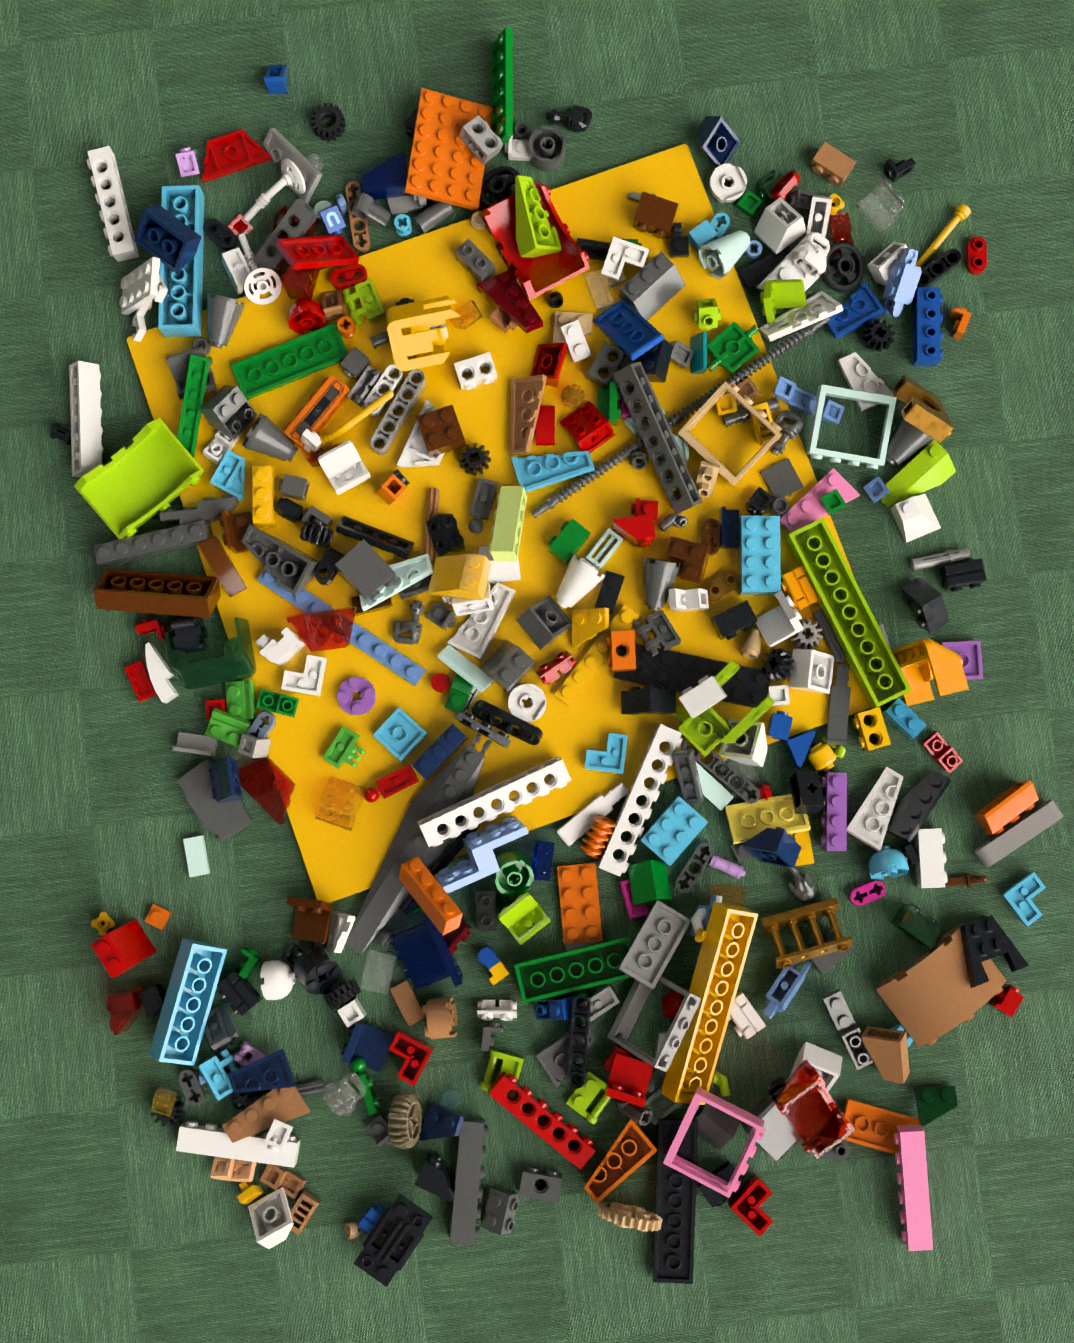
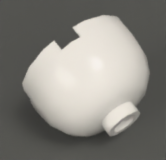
M270 960L263 963L260 978H264V984L261 985L263 996L266 1000L284 998L290 993L293 984L296 982L295 973L292 972L287 963L280 960Z

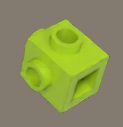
M715 298L696 300V311H693V320L697 322L699 329L711 330L712 328H718V320H721V310L718 309Z

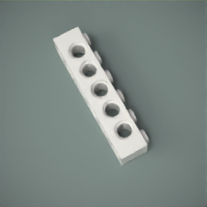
M110 146L88 151L89 159H87V164L93 172L91 181L94 188L96 187L97 189L95 198L102 209L99 211L102 222H105L106 228H103L106 239H109V254L117 262L137 258L139 253L134 241L135 237L115 154ZM111 185L109 189L104 190L106 186ZM115 202L112 207H108L109 204ZM115 220H119L117 224H113ZM123 237L122 241L117 242L118 238Z

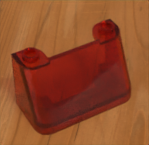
M805 1060L799 1064L776 1098L778 1102L776 1107L782 1115H787L803 1140L801 1146L808 1155L812 1153L818 1159L853 1133L855 1129L844 1118L843 1112L837 1107L827 1091L826 1083L821 1075Z

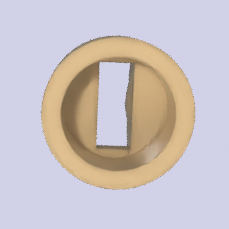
M356 1222L346 1223L345 1236L348 1240L355 1239L361 1234V1232H358L359 1227Z

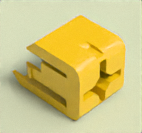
M447 295L393 306L387 310V331L394 362L398 370L408 371L444 363L450 354V351H444L443 346L448 337L447 327L430 329L429 327L445 324V319L461 316L450 305L458 303L456 300Z

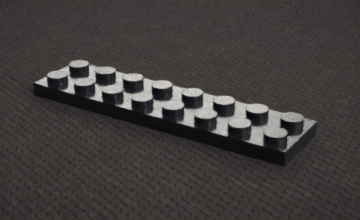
M635 643L636 670L614 672L613 678L642 685H655V687L668 686V690H676V692L681 693L690 686L692 688L698 686V681L707 675L709 678L711 676L715 677L729 663L670 650L663 651L661 648H657L659 653L656 656H652L649 651H646L644 645ZM620 646L618 655H626V649ZM739 665L740 669L721 687L727 695L721 701L751 708L757 707L767 697L771 679L765 676L766 671Z
M658 1118L655 1214L663 1220L661 1229L654 1231L652 1280L659 1283L693 1284L696 1180L663 1163L683 1119ZM692 1119L676 1155L697 1165L699 1121Z

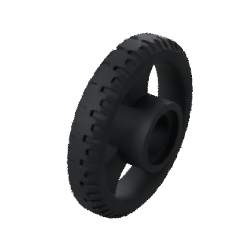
M508 166L496 167L483 176L481 204L485 208L494 204L488 202L485 198V193L489 191L492 192L497 202L511 196L513 191L510 186L515 184V177L520 175V173ZM500 175H508V177L505 179Z
M837 242L831 244L826 257V270L820 276H822L821 278L826 286L834 291L844 292L851 290L862 279L864 272L862 255L851 243ZM838 249L840 257L833 259L828 265L830 255ZM831 276L836 278L844 276L847 284H837L831 279Z

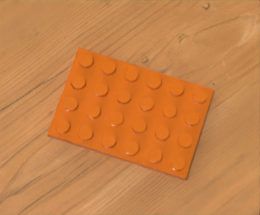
M422 88L404 192L477 211L485 164L483 165L459 138L462 127L478 115L491 127L493 108Z

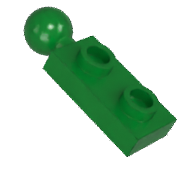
M355 1057L351 1060L350 1067L352 1071L357 1073L368 1113L372 1115L377 1113L376 1107L380 1106L377 1095H372L370 1089L373 1087L370 1075L366 1076L364 1072L366 1067L365 1060L362 1057Z

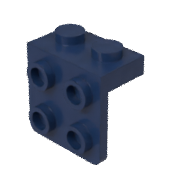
M359 1020L356 1025H352L348 1036L351 1038L349 1043H345L342 1048V1061L349 1064L353 1058L362 1057L366 1062V1067L375 1071H381L389 1053V1048L394 1040V1035Z

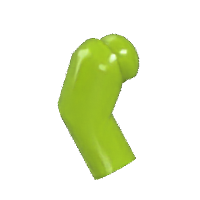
M714 1071L711 1083L719 1086L722 1097L731 1095L727 1077L718 1071Z

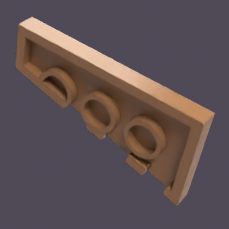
M544 374L511 380L509 454L530 453L547 376Z

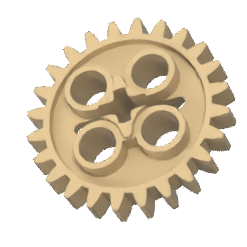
M602 1202L598 1204V1216L606 1219V1221L613 1222L616 1226L652 1232L653 1230L658 1231L661 1229L663 1219L642 1207L625 1205L618 1202Z

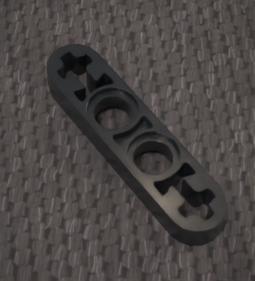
M483 700L476 701L471 710L476 718L528 744L537 745L543 736L542 731L538 727ZM495 716L501 718L502 721L496 719ZM512 725H516L520 729H516Z

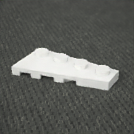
M820 291L806 300L805 307L792 308L777 317L775 323H768L759 328L761 335L771 342L843 311L842 304L825 292Z
M497 582L490 591L494 610L471 614L470 618L464 625L462 624L455 636L447 643L482 660L516 591Z

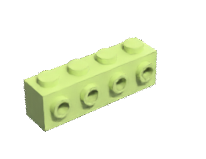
M501 486L500 494H497L498 508L494 511L495 525L491 528L492 542L488 546L489 554L492 555L494 562H517L527 501L524 486Z

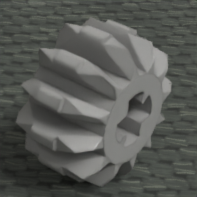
M810 618L806 620V623L803 619H800L799 622L803 630L794 634L795 637L791 638L790 641L798 642L795 644V648L802 645L801 649H807V647L808 649H814V645H820L818 640L823 639V636L818 634L822 631V628H815L818 622H814L811 625ZM805 631L810 635L807 639H805V635H802Z

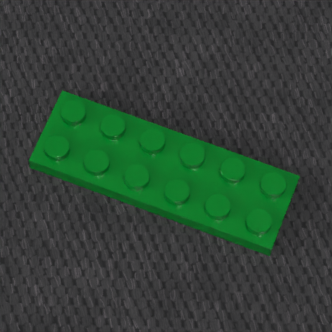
M505 27L498 34L490 49L491 54H493L490 70L493 72V78L490 83V88L493 89L490 105L493 107L491 124L492 131L500 137L503 146L513 136V28Z
M332 323L231 364V368L241 392L249 400L338 364L346 358L348 351L336 323Z

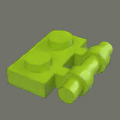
M372 279L354 285L356 292L351 294L350 289L342 291L345 305H348L350 310V318L354 320L356 326L363 324L361 317L366 315L368 322L385 316ZM360 300L362 308L357 309L355 301Z

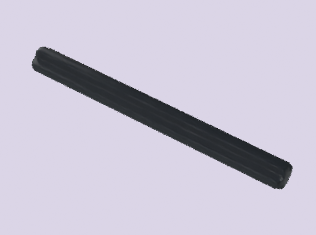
M480 824L475 829H466L461 832V835L456 838L430 870L433 876L448 866L463 848L464 843L462 839L467 837L469 833L476 832ZM410 894L399 909L404 914H408L417 902Z

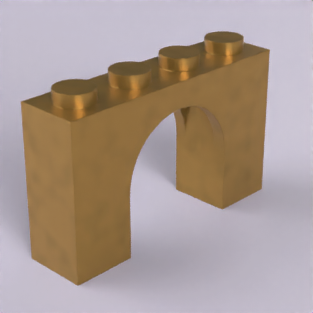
M903 375L892 388L894 397H897V399L906 404L901 410L903 419L941 443L950 436L953 426L939 397Z

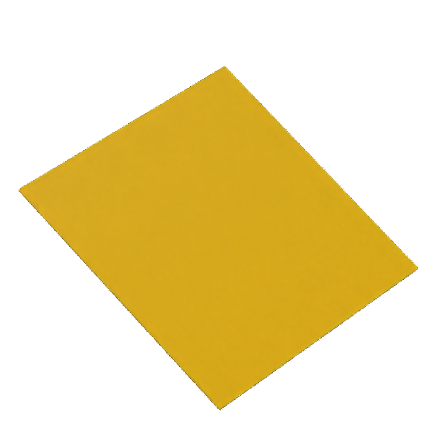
M687 144L670 148L550 190L551 195L549 197L562 223L567 224L570 236L575 243L578 238L612 243L613 237L619 239H638V243H641L642 247L649 249L643 267L661 251L675 265L686 285L648 320L663 335L666 341L678 340L690 348L691 337L701 332H706L708 345L734 321L745 331L749 330L753 325H756V328L758 327L734 266L726 276L716 279L709 275L711 271L708 268L704 269L702 267L698 253L689 242V257L670 259L668 239L657 238L649 232H639L633 227L639 202L627 198L631 192L642 194V192L653 193L658 197L678 203L674 223L681 222L682 237L688 236L691 230L705 220L711 223L715 215ZM471 218L359 256L358 264L366 268L367 280L372 279L385 316L368 322L366 315L361 317L363 324L360 326L355 325L356 334L352 338L346 339L341 336L348 354L356 347L370 359V367L381 372L382 376L388 366L395 364L391 345L388 342L374 349L370 337L384 332V329L387 330V310L396 306V302L403 298L414 299V302L448 295L458 302L450 305L454 308L455 312L461 315L445 319L448 337L443 346L444 351H450L449 356L443 364L418 368L425 375L426 386L388 452L384 455L374 453L370 440L399 389L380 416H366L333 440L332 447L326 451L320 447L316 452L311 450L308 453L295 444L294 447L298 450L291 462H289L288 460L283 461L248 450L242 446L247 433L254 426L260 413L267 416L284 433L286 425L290 421H294L298 410L308 404L309 397L314 392L317 393L321 388L322 381L326 377L329 378L331 374L351 390L357 381L353 377L349 379L342 373L343 369L340 363L249 399L248 402L257 416L242 431V436L231 450L245 459L244 500L237 499L239 506L229 514L233 515L250 511L253 521L252 466H272L276 471V490H273L274 506L279 498H288L284 497L279 490L280 480L284 479L285 474L307 479L310 485L306 500L288 499L303 506L302 511L314 506L333 520L331 526L327 527L334 532L333 540L329 547L346 555L361 542L336 532L337 525L343 516L413 542V550L407 559L370 545L388 565H392L423 555L429 489L437 488L439 489L437 515L453 514L457 521L460 535L464 539L466 549L461 552H449L444 556H438L434 548L432 568H434L437 557L460 554L479 555V547L489 546V543L492 542L491 528L495 525L494 511L498 508L497 494H500L501 486H520L511 457L525 458L532 455L536 457L546 456V454L559 455L580 451L575 440L561 427L559 422L588 401L597 408V390L601 386L589 381L587 373L605 341L616 346L594 325L593 319L622 300L619 297L620 289L642 268L624 263L618 281L601 275L605 261L589 259L588 265L590 268L531 300L529 299L543 320V327L525 333L520 327L516 326L514 330L509 329L504 333L489 319L498 306L494 302L491 303L483 292L480 293L476 289V284L479 282L456 260L455 250L469 239L495 264V274L491 277L508 271L495 246L498 244L497 240L494 239L492 234H489L487 228L484 230L474 229L471 225ZM673 227L671 229L669 238L673 237ZM347 266L328 267L282 283L279 296L269 304H256L247 296L236 299L239 305H241V301L244 302L245 307L227 346L223 345L222 348L211 346L209 354L206 355V357H212L213 365L210 366L214 373L216 390L205 393L203 405L223 385H237L239 387L231 364L310 333L311 330L304 331V334H299L289 328L288 311L290 306L299 299L310 298L318 301L323 307L322 293L339 290L331 284V273L336 269ZM357 274L355 277L360 278L362 275ZM339 278L337 282L341 283L344 279ZM355 287L346 288L350 289L351 294L356 292ZM341 289V290H340V291H341V295H342V300H343V298H344V295H343V292H342V291L345 290V289ZM558 291L563 296V305L559 308H552L548 303L549 294ZM270 292L260 294V298H267L272 294ZM715 298L718 309L721 310V320H718V328H712L711 330L699 329L697 322L693 320V311H696V300ZM343 300L345 314L350 317L349 307L345 305ZM360 300L355 301L357 309L362 308ZM207 310L202 311V336L164 337L158 327L146 331L141 342L133 341V335L127 338V343L153 420L160 417L176 438L183 399H179L176 381L167 364L166 357L191 350L192 343L197 338L208 340ZM555 311L593 314L591 335L585 337L592 356L574 363L567 348L558 388L545 385L541 406H555V446L536 445L535 427L530 453L509 454L511 380L530 377L538 345L553 343ZM326 318L325 326L330 325L332 323H336L337 325L338 320L327 321ZM759 331L752 336V340L759 348V351L736 370L733 375H736V372H740L741 368L745 369V366H749L750 362L754 363V360H758L759 356L763 357V354H767ZM707 350L708 365L711 361L714 360L712 354ZM490 352L497 372V379H494L495 381L485 385L482 383L476 385L477 387L472 390H461L454 363ZM610 355L607 357L608 360L612 362L617 360L616 356ZM770 360V364L766 363L765 367L761 366V370L757 369L756 373L752 372V376L748 375L761 392L751 399L754 402L752 405L776 397L773 395L778 378ZM670 361L665 383L650 382L668 421V418L673 417V414L677 415V412L682 411V408L686 409V406L691 405V402L695 403L696 399H700V396H705L704 394L709 393V390H714L713 388L718 387V384H723V380L727 381V378H731V375L720 365L712 370V372L706 369L704 374H691L690 364L688 368L683 369ZM483 367L480 371L482 373H488L490 371V368ZM411 370L402 371L404 376L403 382ZM601 371L598 373V375L602 378L608 376V374L605 371ZM467 372L462 377L469 379L472 377V374ZM392 373L390 375V378H397L399 376V373ZM415 377L413 379V382L419 383L421 382L422 378ZM382 388L379 393L384 394L387 391H389V389ZM406 393L403 398L410 399L413 394ZM347 398L318 436L322 434L329 435L363 410L365 406L363 405L361 408L350 398ZM426 399L431 402L436 410L453 404L465 444H469L471 448H474L473 444L477 443L478 449L481 445H484V451L489 450L490 454L487 457L491 458V462L487 463L489 469L482 468L483 474H480L479 470L476 471V476H473L472 470L466 474V468L460 467L462 462L459 461V457L463 456L461 454L462 449L468 451L466 446L446 452L439 466L397 467L400 456L417 421L416 416H419ZM779 399L780 409L770 411L773 420L781 411H790L788 405ZM617 400V407H621L620 400ZM715 403L690 432L736 475L764 445H759L756 442L751 418L745 423L740 422L725 427L722 420L723 415H718ZM402 409L394 411V415L397 416L403 413ZM203 413L201 414L194 459L202 467L204 473L200 476L201 480L196 485H190L179 495L183 508L196 507L198 509L197 501H203V498L213 497L214 499H222V496L230 495L209 483L219 465L205 457L203 450L215 439V434L219 430L210 425ZM690 414L689 418L685 417V421L681 420L680 424L676 423V427L672 426V434L684 440L678 432L694 415ZM621 416L620 419H617L616 426H611L615 436L590 453L594 469H596L597 465L601 466V462L605 463L606 459L610 460V456L614 457L615 453L619 454V450L623 451L624 447L628 448V444L632 445L633 441L637 442V438H640L639 435L635 437L625 425L624 420L627 418H622ZM784 418V421L790 425L795 424L789 419ZM387 425L384 430L390 432L394 426ZM762 426V427H759V428H760V430H762V429H765L766 427H765V426ZM770 433L763 434L762 437L768 436ZM799 434L794 440L789 439L786 442L783 454L778 453L777 456L771 453L772 448L770 447L735 485L730 484L718 472L713 494L709 495L708 498L701 497L702 503L678 513L687 518L686 526H671L666 532H663L658 525L668 515L675 514L670 506L668 496L663 490L662 483L655 472L650 457L647 466L638 470L630 464V457L627 456L626 460H622V463L618 462L617 466H613V469L609 468L608 472H603L604 475L600 474L599 478H594V482L591 480L590 484H585V488L581 487V491L576 490L577 493H572V497L567 496V500L563 499V503H557L555 508L552 510L551 508L536 518L531 514L533 510L544 504L546 499L556 496L555 493L559 494L560 490H565V486L568 488L570 483L574 484V480L578 481L579 477L583 478V474L526 493L527 501L518 552L521 580L500 583L514 589L516 592L482 660L455 647L453 648L479 669L506 640L517 645L534 660L535 666L515 687L522 684H534L543 691L546 697L545 712L539 719L528 722L538 727L542 731L543 736L537 745H531L492 726L491 730L498 733L501 731L509 735L508 740L511 743L507 749L492 741L484 754L485 758L473 795L557 756L563 759L571 781L567 782V785L562 788L550 790V793L545 796L532 798V801L526 805L520 804L515 806V809L509 813L503 812L496 815L497 817L492 821L486 822L485 820L479 823L480 827L476 832L484 830L487 825L498 824L509 816H516L526 826L527 831L579 813L600 794L604 797L621 782L630 790L658 723L680 732L678 728L682 725L671 714L622 715L621 691H629V687H640V689H643L644 685L614 679L612 667H608V658L570 707L554 695L603 632H599L594 638L581 643L580 647L575 648L572 647L571 627L551 644L540 650L516 621L528 608L550 595L557 603L556 594L570 561L565 565L548 551V543L554 535L558 537L562 532L560 530L562 525L566 521L570 522L573 518L590 532V537L576 553V559L580 560L581 557L585 559L607 529L610 528L612 530L614 519L634 516L631 514V504L635 503L636 498L658 501V520L653 521L656 536L653 544H650V547L639 548V546H633L624 539L604 566L598 571L600 576L602 573L606 574V571L625 576L614 611L610 615L609 624L625 604L640 615L637 621H640L642 626L646 625L645 617L658 611L650 610L648 605H645L643 557L681 563L671 589H705L711 581L726 571H735L739 575L738 520L741 516H753L746 510L745 504L758 487H761L772 496L760 472L771 467L773 463L777 464L789 458L804 486L802 489L792 493L790 497H784L789 502V510L818 483ZM350 440L371 478L337 495L321 467L318 457ZM378 441L375 444L376 448L384 446L383 441ZM686 442L689 448V458L686 465L694 483H696L701 461H707ZM640 447V451H643L647 454L646 447ZM478 457L471 458L472 462L478 461ZM398 469L410 484L407 485V488L393 503L388 505L375 492ZM479 478L498 482L488 520H481L484 525L483 530L477 534L472 533L468 525L474 519V516H470L469 513ZM769 504L761 516L776 515L771 512ZM277 512L276 527L259 528L319 562L327 549L303 541L300 538V531L304 525L301 520L292 523L277 515ZM827 514L821 518H824L852 573L832 518ZM711 518L716 519L720 523V548L715 555L709 556L702 584L680 579L685 560L667 555L671 536L702 544L704 522ZM219 520L210 524L213 536L215 535L219 538L247 587L242 592L230 597L219 581L221 596L217 603L242 681L254 680L256 704L261 689L299 699L294 717L271 712L276 717V724L267 736V738L271 739L268 757L317 900L331 903L370 889L412 800L468 745L470 746L478 732L455 719L458 712L444 707L457 673L437 658L439 653L449 645L447 642L455 636L462 624H465L471 614L455 616L457 619L451 629L447 628L445 631L427 619L426 616L436 602L455 612L453 606H450L449 602L445 603L442 596L428 594V591L403 600L398 592L391 596L393 607L356 616L351 597L359 596V594L338 573L329 585H321L314 575L313 579L304 587L305 590L424 668L426 672L418 684L414 686L257 581L264 571L262 563L250 551L235 554L228 546H225L223 542L224 527H221ZM713 523L706 527V529L710 530V535H713V530L717 529L713 526ZM780 523V569L782 576L798 568L799 565L785 540L790 533ZM609 534L607 538L603 541V543L599 546V548L595 551V553L591 556L593 559L609 541L612 535ZM615 539L607 548L604 554L597 561L598 563H600L604 559V557L616 544V542L618 541L617 539ZM710 539L707 546H711V551H713L716 546L713 545V539ZM197 546L206 575L217 577L202 550ZM327 572L325 574L321 573V577L328 576ZM728 577L727 581L729 583H733L734 579L732 577ZM603 580L571 608L567 606L565 609L559 605L571 621L572 610L595 609ZM497 583L490 584V591ZM739 585L718 601L708 600L709 609L675 612L673 609H670L668 598L664 608L660 607L659 611L663 610L681 639L680 644L667 649L670 651L727 663L734 660L738 665L762 670L761 668L765 664L761 661L766 660L765 654H770V649H784L792 657L793 649H801L802 645L795 648V644L798 642L790 641L791 638L795 637V635H792L775 646L769 647L761 634V654L758 655L757 659H749L743 656L742 648L750 630L747 632L743 630L736 632L738 636L728 641L726 638L721 640L711 622L712 617L746 600L756 618L781 605L775 595H739ZM717 588L711 589L713 594L718 593ZM414 600L422 601L421 605L425 606L418 621V623L422 624L419 643L408 645L395 642L392 637L394 622L411 621L410 604H414ZM817 602L798 612L805 623L810 618L812 625L816 622L812 613L821 608ZM756 623L753 624L755 627L752 629L759 630ZM634 626L630 628V630L636 631ZM287 627L293 630L306 645L286 664L277 665L259 653L262 649L256 641L262 635L280 641L284 637L281 631ZM651 631L647 633L651 640L655 638ZM807 631L802 633V635H805V639L810 637V635L807 634ZM402 632L400 636L412 637V634ZM635 633V643L644 645L641 637H638ZM823 636V639L818 640L820 645H814L813 650L833 655ZM619 647L616 648L617 654L619 652ZM568 651L573 656L571 658L576 662L574 668L564 675L560 670H557L560 677L551 684L547 683L544 685L541 678L536 674L539 667L544 663L553 661L560 652ZM307 655L327 658L320 696L282 690L284 671L304 673ZM834 658V666H833V674H832V683H831V685H834V686H835V679H834V677H835V675H836V665H837V663L849 664L848 661H847V659H845V660H843V661H841V662H836V660H835V658ZM849 665L847 687H851L849 715L871 708ZM437 673H444L450 679V687L445 692H437L431 686V679ZM788 676L783 681L770 680L769 687L788 685L790 704L771 706L756 721L764 723L766 734L770 716L777 711L787 712L788 716L793 717L789 737L828 723L830 694L790 688ZM351 677H362L374 686L376 702L368 713L350 715L340 707L337 694L340 685L345 680ZM493 680L483 693L479 691L467 713L474 716L471 712L474 704L478 700H483L511 714L508 707L510 693L508 694ZM353 692L352 700L360 701L362 698L360 697L361 692ZM676 692V706L683 705L679 699L683 696L680 692ZM528 698L527 700L523 699V700H522V702L524 703V706H523V707H524V708H527L528 706H529V707H532V705H533V704H531V700H532V699H530V698ZM722 701L712 706L727 722L729 719L742 720L753 709ZM398 707L428 733L402 762L373 736ZM256 708V718L260 713L270 711ZM495 716L496 719L502 721L501 718ZM269 717L263 718V720L265 721L263 726L265 724H270V722L268 721ZM475 718V721L480 724L482 723V720ZM453 723L468 739L426 780L412 764ZM512 725L514 728L520 729L516 725ZM342 726L360 736L355 745L366 751L364 755L358 751L355 753L361 757L360 761L352 758L351 761L357 764L356 768L344 761L340 769L322 759ZM608 733L628 735L623 774L584 769L587 749L606 752ZM482 735L474 749L480 752L484 743L489 738ZM766 737L767 745L780 741ZM667 741L660 743L659 749L661 752H666L669 749ZM686 741V748L688 750L693 748L696 751L694 755L697 756L699 750L691 742ZM681 743L680 747H679V748H675V750H683V749H682V743ZM719 743L712 751L721 759L727 760L728 758L719 755L722 743ZM701 753L700 759L702 762L708 763L711 760V755L708 754L705 757ZM655 759L652 762V768L658 770L661 767V761ZM674 761L671 766L668 765L665 771L667 773L665 782L678 777ZM411 764L419 780L418 783L386 799L381 794L376 802L370 803L365 800L364 792L367 788H378L376 781ZM547 774L544 777V782H549L552 774ZM652 777L644 780V786L647 788L651 787L654 783ZM534 782L528 783L526 790L533 789ZM511 791L509 798H514L517 795V791ZM493 799L491 802V806H497L499 804V799ZM476 807L473 810V814H480L482 808ZM465 845L454 858L467 854Z

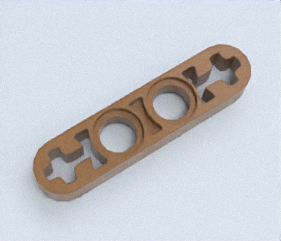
M351 181L346 185L345 192L353 244L357 252L366 253L371 247L367 218L361 219L352 213V207L356 201L353 198L352 188H356L357 197L359 193H363L359 182ZM357 222L364 223V228L356 230L354 225ZM359 236L363 237V241L365 243L364 247H360L359 245Z

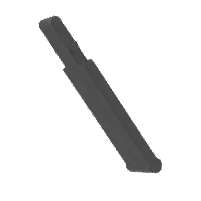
M837 663L835 686L831 685L826 744L846 746L851 687H847L849 664Z

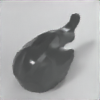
M788 867L792 873L794 883L793 885L789 882L788 886L794 896L801 901L811 900L816 891L810 876L805 873V876L801 877L798 869Z

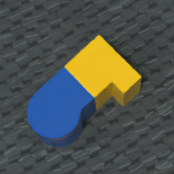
M491 947L481 948L478 953V960L481 964L486 965L492 976L489 977V980L494 986L510 972Z

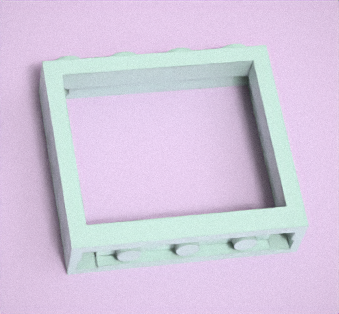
M828 385L818 386L806 454L811 455V458L822 460V457L830 458L829 461L834 463H841V460L848 461V465L859 466L860 463L866 464V468L878 469V467L884 466L897 397ZM825 396L887 406L877 459L816 448Z

